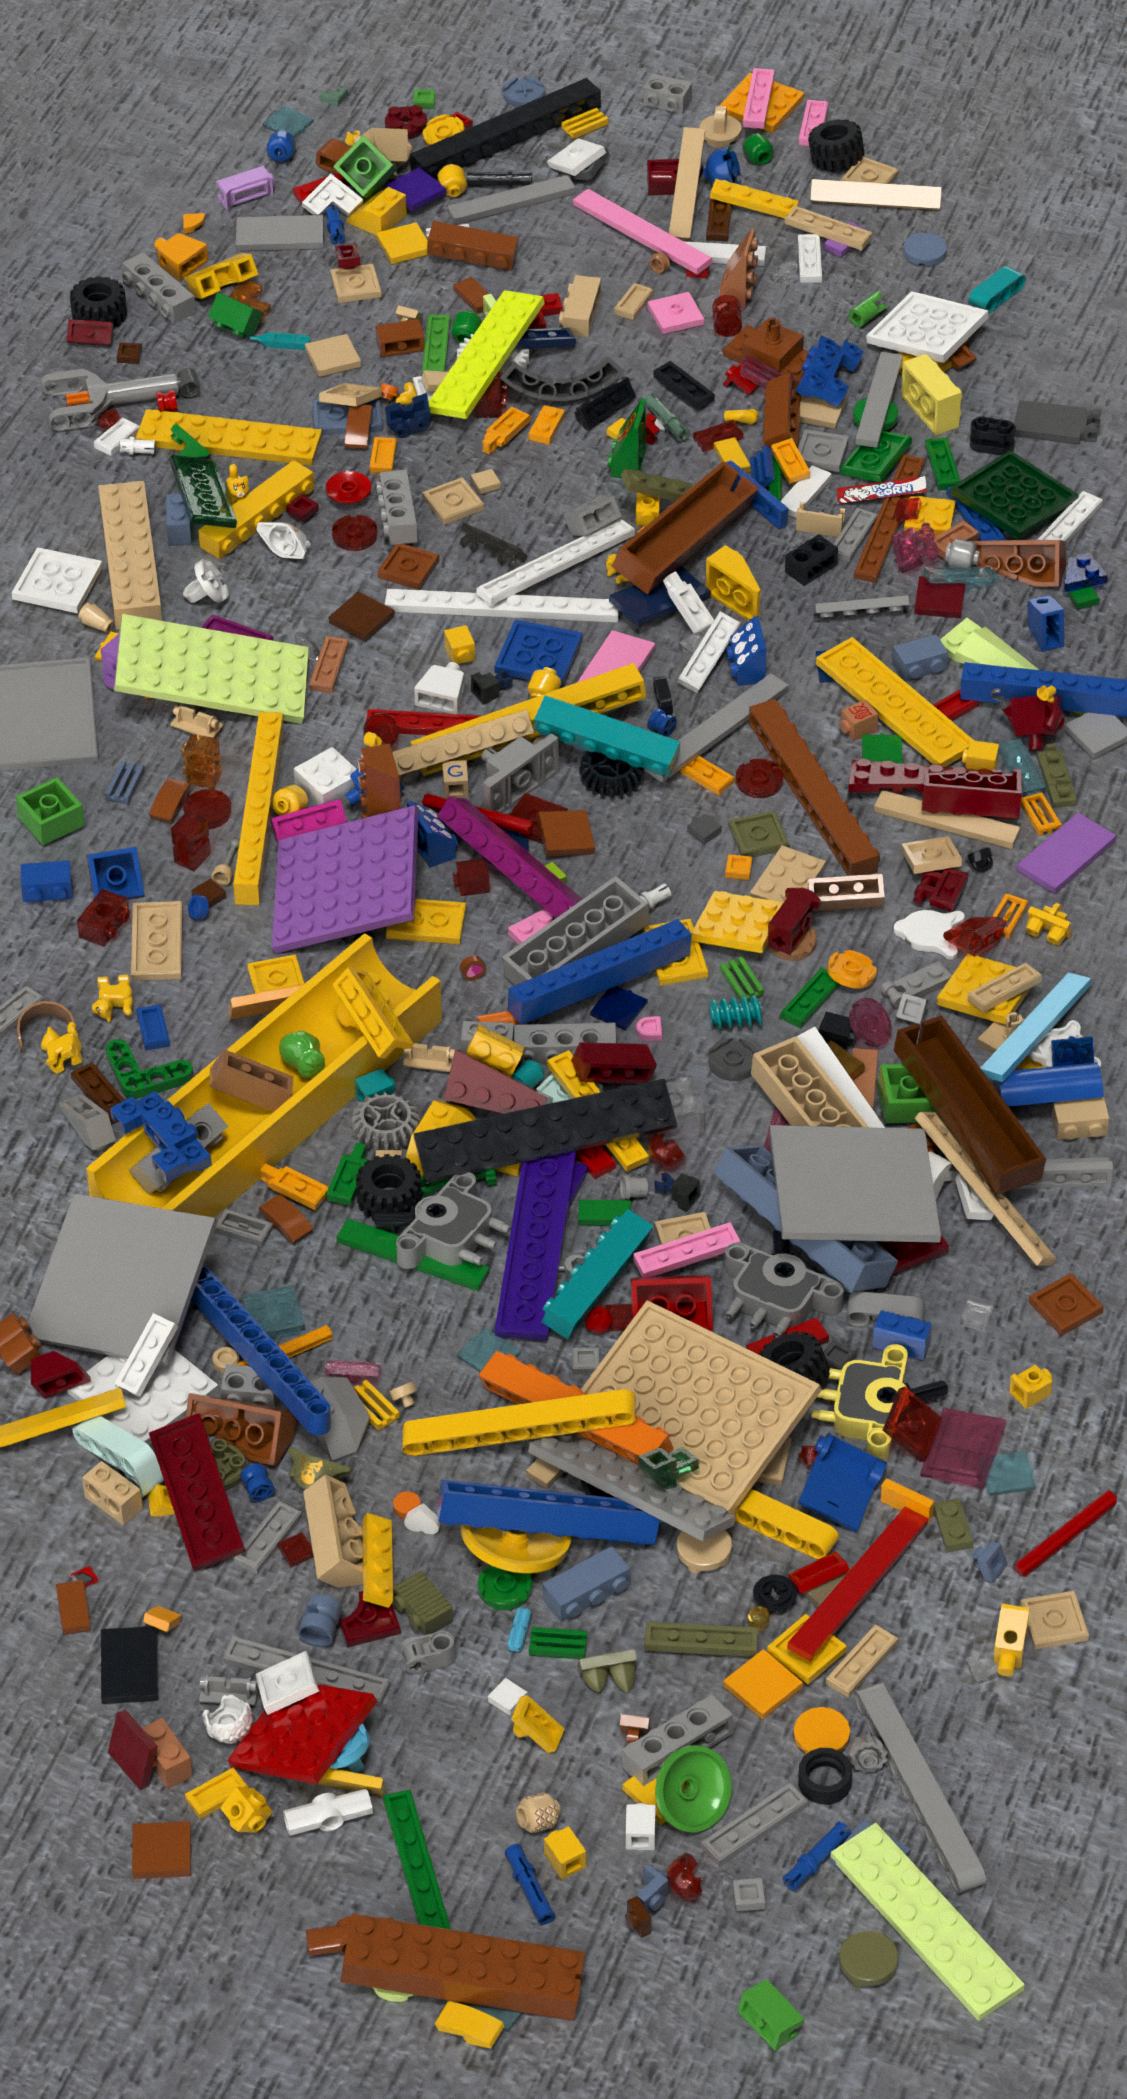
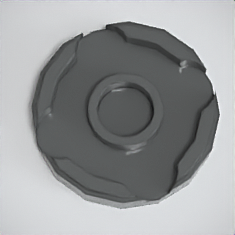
M732 1038L721 1040L709 1052V1068L714 1075L723 1080L742 1081L752 1076L753 1054L757 1053L758 1050L753 1044L743 1039H739V1041H732Z

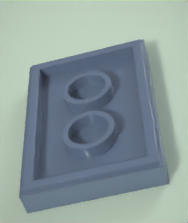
M379 397L362 404L372 405L373 407L370 432L383 431ZM319 399L312 400L314 429H322V435L346 433L350 406L319 402Z

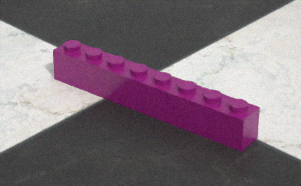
M453 796L447 798L437 817L553 917H559L582 900L578 894L467 799Z

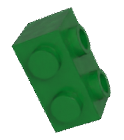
M217 293L208 317L215 320L214 325L226 329L227 326L233 328L232 333L244 338L245 334L254 336L263 312L229 296Z

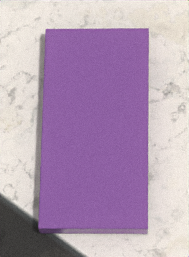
M1077 813L1018 863L1017 871L1056 894L1115 843L1116 835L1082 814Z

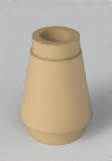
M86 603L79 612L78 618L82 620V624L109 633L114 626V621L94 603Z

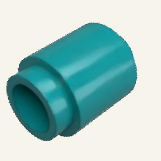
M527 1060L511 1076L535 1088L544 1080V1070L538 1062Z

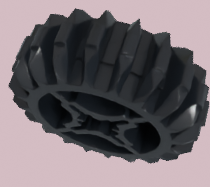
M586 751V755L581 760L579 774L582 785H585L586 791H592L593 796L600 794L602 798L610 796L613 799L614 796H619L622 799L623 794L631 795L632 790L637 791L638 786L642 784L644 768L633 767L628 762L619 759H610L605 754L596 751Z

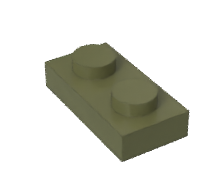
M960 1498L935 1502L933 1512L946 1553L973 1548V1539Z

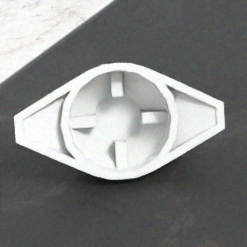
M259 522L256 530L273 553L280 557L304 559L307 550L311 547L310 542L306 540V535L294 525L284 522Z

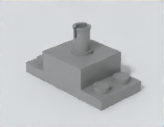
M551 733L546 738L538 741L534 746L520 736L499 752H496L492 747H488V750L485 749L481 757L487 765V779L483 782L484 808L503 813L559 773L558 737Z

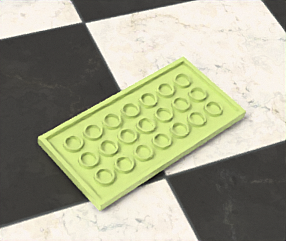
M122 614L114 691L258 716L259 712H283V721L302 724L304 719L309 647Z

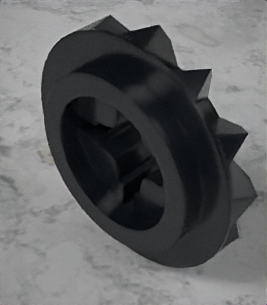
M782 1575L764 1576L756 1582L753 1588V1601L757 1602L759 1609H766L768 1614L771 1611H778L781 1614L784 1609L790 1610L792 1604L797 1600L796 1586L789 1578ZM772 1588L779 1595L778 1600L771 1596Z

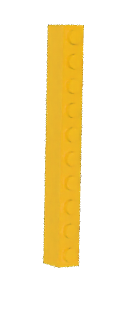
M631 663L410 741V743L415 745L522 710H527L534 731L532 734L522 736L528 740L541 735L538 731H535L534 718L545 695L601 714L647 698L644 680L635 664ZM516 739L490 747L497 751L505 748ZM488 747L446 761H469L482 756L484 750H488ZM442 762L421 768L420 771L423 776L443 770Z
M259 712L233 883L235 905H260L271 829L270 819L273 815L272 799L276 793L284 739L283 712Z

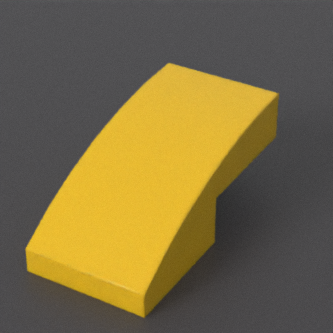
M452 2001L447 2002L435 2022L440 2032L463 2036L467 2044L490 2049L505 2026L502 2021L487 2013Z

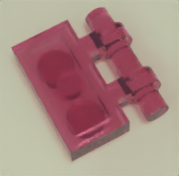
M923 523L921 525L922 529L917 532L913 527H910L892 536L898 567L902 573L922 565V557L926 555L930 561L937 559L938 547L937 543L933 540L935 533L929 523Z

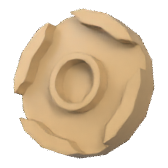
M716 106L715 115L705 118L699 128L705 129V140L707 145L712 147H729L730 142L736 141L737 143L741 138V124L737 119L727 115V106Z

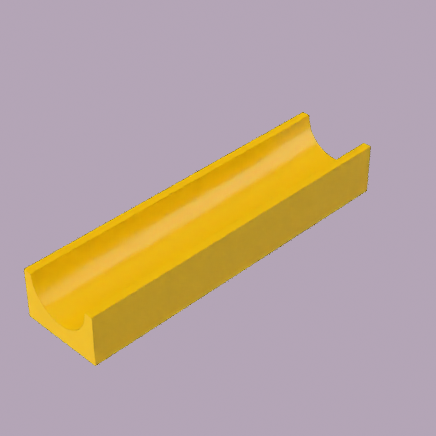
M364 933L227 1049L230 1052L293 1076L292 1095L284 1104L273 1112L209 1087L210 1068L217 1060L216 1058L167 1099L174 1108L178 1107L182 1111L185 1120L209 1103L227 1124L228 1127L221 1133L224 1137L214 1146H211L209 1143L205 1147L211 1155L212 1166L202 1171L181 1175L172 1180V1183L160 1193L156 1189L148 1194L129 1171L156 1147V1144L144 1132V1127L141 1125L123 1136L86 1168L89 1196L213 1218L217 1217L260 1179V1169L265 1163L272 1167L276 1166L355 1097V1079L381 1068L385 1071L404 1055V1048L396 1047L386 1059L379 1058L363 1032L356 1031L357 1028L350 1025L346 1027L339 1021L336 1015L339 995L332 984L347 967L365 972H374L380 976V979L390 990V1008L414 1043H418L442 1022L440 980L432 976L417 990L404 985L385 968L375 951L372 938ZM305 1031L316 1037L320 1042V1052L325 1058L324 1069L312 1078H303L298 1069L287 1064L280 1055L279 1045L285 1035Z

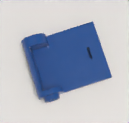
M827 1433L825 1437L821 1435L814 1447V1450L818 1452L798 1504L857 1532L873 1489L881 1479L887 1462L831 1433Z

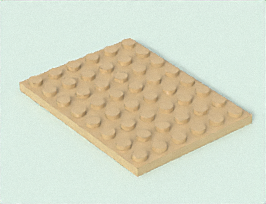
M648 1300L581 1388L586 1395L622 1389L634 1392L636 1396V1416L642 1418L649 1426L653 1428L660 1427L668 1432L670 1435L669 1439L674 1447L656 1474L660 1476V1479L668 1483L680 1485L682 1490L690 1494L702 1496L704 1501L712 1505L724 1507L726 1512L731 1514L737 1509L822 1391L820 1384ZM595 1444L596 1446L602 1448L603 1450H607V1449H605V1448H603V1447H601V1446ZM617 1455V1457H619V1458H621V1459H623V1460H625V1461H629V1460H627V1459H625V1458H623V1457ZM638 1465L639 1468H641V1469H643V1470H645V1471H647V1472H651V1471H649V1470H647V1469H645V1468H643V1467H641V1466Z

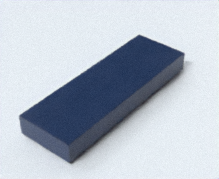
M569 328L527 329L514 349L575 347L576 339Z

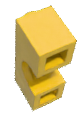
M240 253L184 278L189 292L195 298L202 299L221 291L220 287L235 282L240 283L258 275L252 254Z

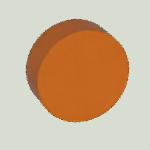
M409 1491L399 1493L393 1500L394 1513L402 1519L406 1518L409 1511L421 1505L419 1496Z

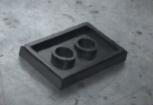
M148 1626L101 1629L102 1704L158 1701L157 1628Z

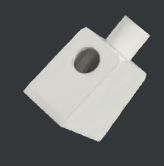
M449 662L446 667L431 666L414 688L415 705L445 713L458 714L465 690L464 673L460 671V666L455 662Z

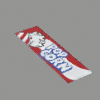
M924 476L837 488L838 504L927 492L926 478Z

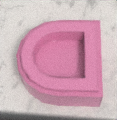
M660 1016L645 1017L637 1022L636 1034L641 1040L662 1041Z

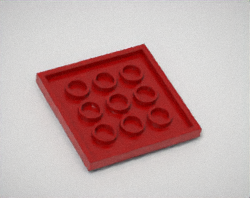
M317 1684L319 1689L317 1693L269 1715L264 1710L251 1727L250 1733L239 1743L227 1761L231 1768L234 1767L235 1769L318 1784L378 1701L372 1693Z

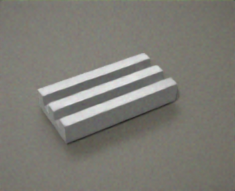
M225 1209L218 1220L215 1233L263 1247L264 1240L268 1239L269 1232L271 1233L273 1230V1223Z

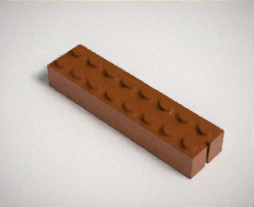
M725 461L721 462L619 549L611 567L648 595L668 575L677 570L751 506L759 488L742 476L734 493L731 492L739 472Z
M352 1913L340 1982L574 2021L585 1952Z

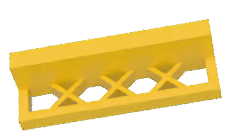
M347 967L332 985L378 1057L386 1059L396 1047L410 1050L414 1043L368 972Z

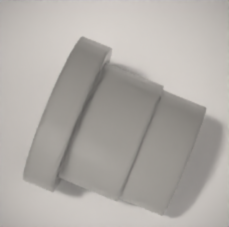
M621 1175L620 1196L622 1200L647 1196L648 1182L646 1177L639 1178Z

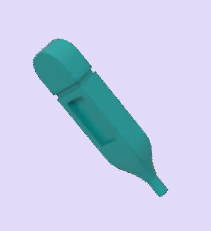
M268 332L257 337L250 336V340H256L270 348L305 350V344L311 343L310 337L302 334Z

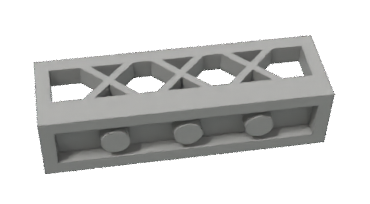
M1109 1157L1046 1159L1042 1179L1016 1189L1111 1186L1113 1164L1112 1161H1109Z

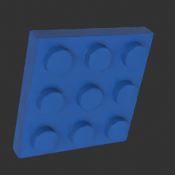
M515 619L494 666L495 673L498 674L499 671L506 670L507 676L530 680L535 670H543L544 667H549L557 672L556 675L561 679V686L563 687L583 640V633Z

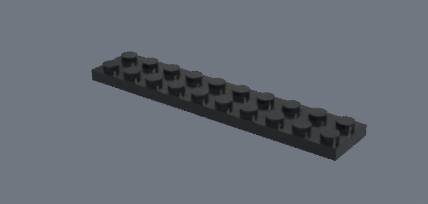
M664 1078L414 1133V1141L425 1184L450 1179L456 1174L462 1175L467 1172L473 1174L677 1129V1121Z

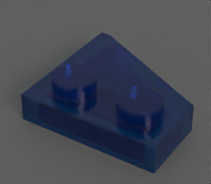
M1082 553L1068 558L1064 581L1065 592L1108 583L1107 573L1091 553Z

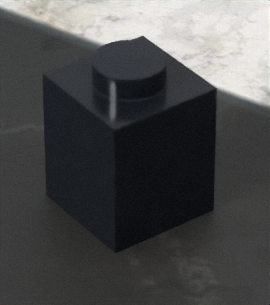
M827 1011L818 1029V1032L827 1044L833 1041L846 1051H848L850 1044H855L858 1030L855 1029L854 1018Z

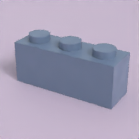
M611 1546L542 1583L543 1601L560 1622L568 1618H574L588 1607L598 1605L612 1594L625 1590L630 1585V1567Z

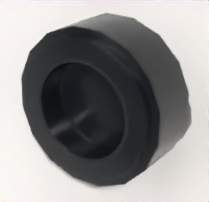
M989 847L972 852L967 856L969 863L978 872H985L993 865V855ZM986 858L987 863L984 866H979L977 861Z

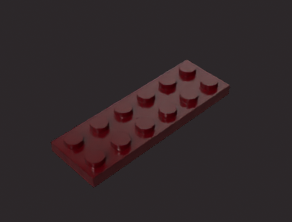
M200 1413L149 1432L194 1571L246 1552Z

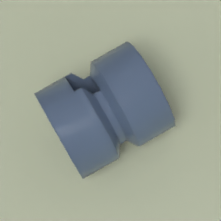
M324 1594L310 1596L298 1628L300 1639L315 1647L329 1646L333 1641L336 1626L343 1611L340 1602Z

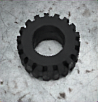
M846 119L830 120L814 127L809 133L808 141L812 163L821 170L840 171L848 169L863 159L862 156H864L865 152L862 132L856 122Z
M101 276L89 277L86 280L79 281V284H75L70 291L73 320L112 322L114 329L115 326H120L121 322H124L126 319L125 289L117 280Z
M384 1154V1157H379L378 1155L373 1157L372 1161L367 1160L364 1162V1166H361L358 1174H356L357 1203L360 1211H364V1215L367 1218L372 1217L373 1221L374 1214L377 1211L410 1212L411 1205L416 1206L422 1199L421 1174L417 1170L415 1163L410 1164V1159L406 1157L401 1159V1155L396 1154L395 1156ZM384 1188H395V1189L385 1190Z
M796 1331L791 1334H782L781 1337H776L771 1340V1343H767L763 1347L764 1350L758 1354L820 1384V1386L825 1385L826 1379L830 1375V1366L820 1342L814 1335H809L807 1332L799 1333Z

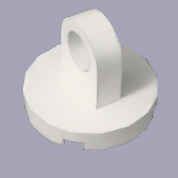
M204 559L195 563L194 569L197 579L185 588L183 592L184 597L190 603H194L206 595L217 603L226 600L229 595L228 586L226 584L222 585L220 580L223 577L217 567L211 561Z

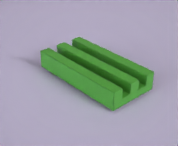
M739 957L737 962L730 960L728 965L725 963L720 964L721 973L738 999L741 996H745L747 1001H749L751 995H755L756 998L764 996L763 987L743 957ZM733 970V972L739 979L740 984L748 993L747 995L744 994V992L742 991V989L740 988L739 984L737 983V981L735 980L730 971Z

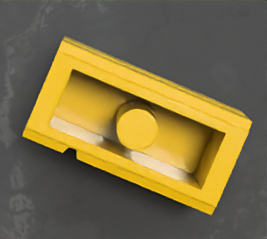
M479 1024L468 1044L466 1053L512 1075L522 1057L524 1046L494 1031L489 1032L488 1028Z

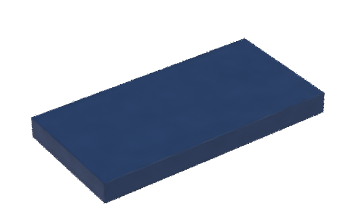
M679 567L674 571L677 572L682 582L685 581L687 584L692 585L701 601L710 598L711 591L686 569ZM664 582L660 583L648 595L636 585L610 594L609 602L637 626L678 611L667 592Z

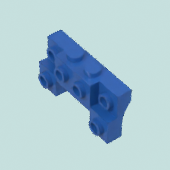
M821 335L815 346H812L806 355V360L801 367L803 374L795 391L803 396L823 399L838 408L849 386L842 380L834 378L837 368L840 364L853 372L859 364L864 351L846 340L840 346L832 339Z
M156 1091L138 1101L132 1096L110 1108L112 1119L114 1122L117 1120L121 1122L122 1130L125 1134L143 1125L144 1132L161 1150V1152L153 1155L151 1158L155 1170L160 1168L163 1172L166 1183L186 1173L202 1171L212 1166L211 1155L197 1140L199 1134L192 1123L188 1124L182 1111L178 1107L174 1108L168 1100L165 1102Z

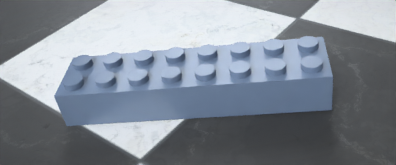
M761 1144L726 1147L714 1174L722 1180L725 1186L732 1188L739 1194L741 1200L749 1203L760 1216L768 1219L773 1224V1227L781 1232L772 1154ZM790 1239L791 1243L803 1249L811 1260L818 1262L825 1268L827 1274L834 1276L842 1283L846 1290L851 1292L886 1287L898 1263L897 1259L875 1241Z

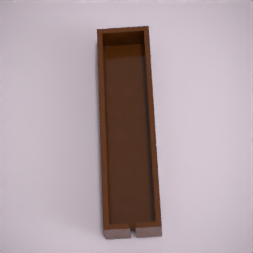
M943 1016L923 1021L921 1028L917 1023L899 1029L893 1051L996 1195L1041 1180L1046 1158Z

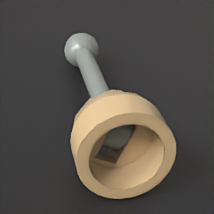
M237 839L231 841V849L225 863L217 865L212 872L211 878L218 885L225 886L229 884L232 878L229 864L235 849L239 848L240 842Z

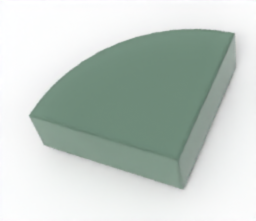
M337 88V90L330 92L325 90L319 95L320 101L339 106L348 96V89Z

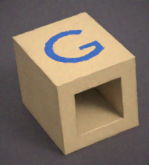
M467 761L442 762L444 798L449 796L469 798Z

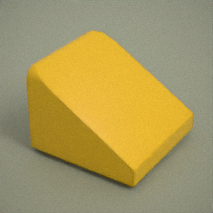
M157 1484L148 1495L150 1515L158 1517L175 1514L166 1486Z

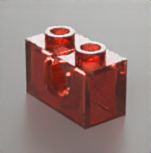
M101 889L77 920L79 938L105 947L110 939L115 938L118 929L130 917L128 898Z

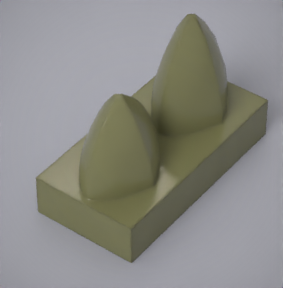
M635 1649L579 1659L577 1665L579 1675L583 1676L590 1688L599 1693L606 1684L607 1671H610L616 1684L624 1692L629 1693L635 1678V1663L637 1661Z

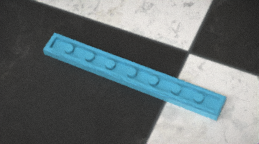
M1068 972L980 1067L986 1077L990 1080L1003 1082L1091 986V978Z

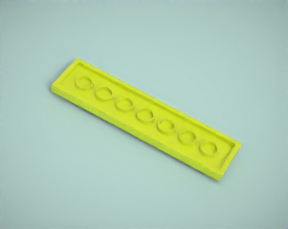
M506 290L502 292L430 398V413L462 419L468 418L544 305L543 296Z

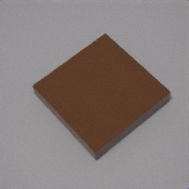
M357 591L329 616V623L366 642L395 616V610Z

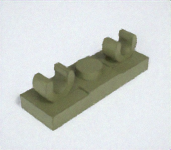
M1056 743L1047 744L1045 751L1037 752V760L1052 807L1076 806L1077 797L1061 749L1056 750Z

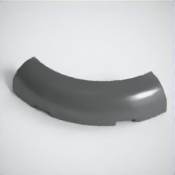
M607 356L583 374L571 378L552 379L536 375L514 361L505 368L499 379L516 391L533 398L547 401H570L588 397L599 392L616 381L625 371Z

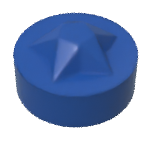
M193 895L188 904L189 915L192 919H205L209 909L208 899L204 895Z

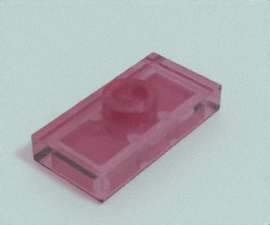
M329 1360L325 1363L324 1373L343 1374L349 1380H360V1376L378 1377L381 1374V1364Z

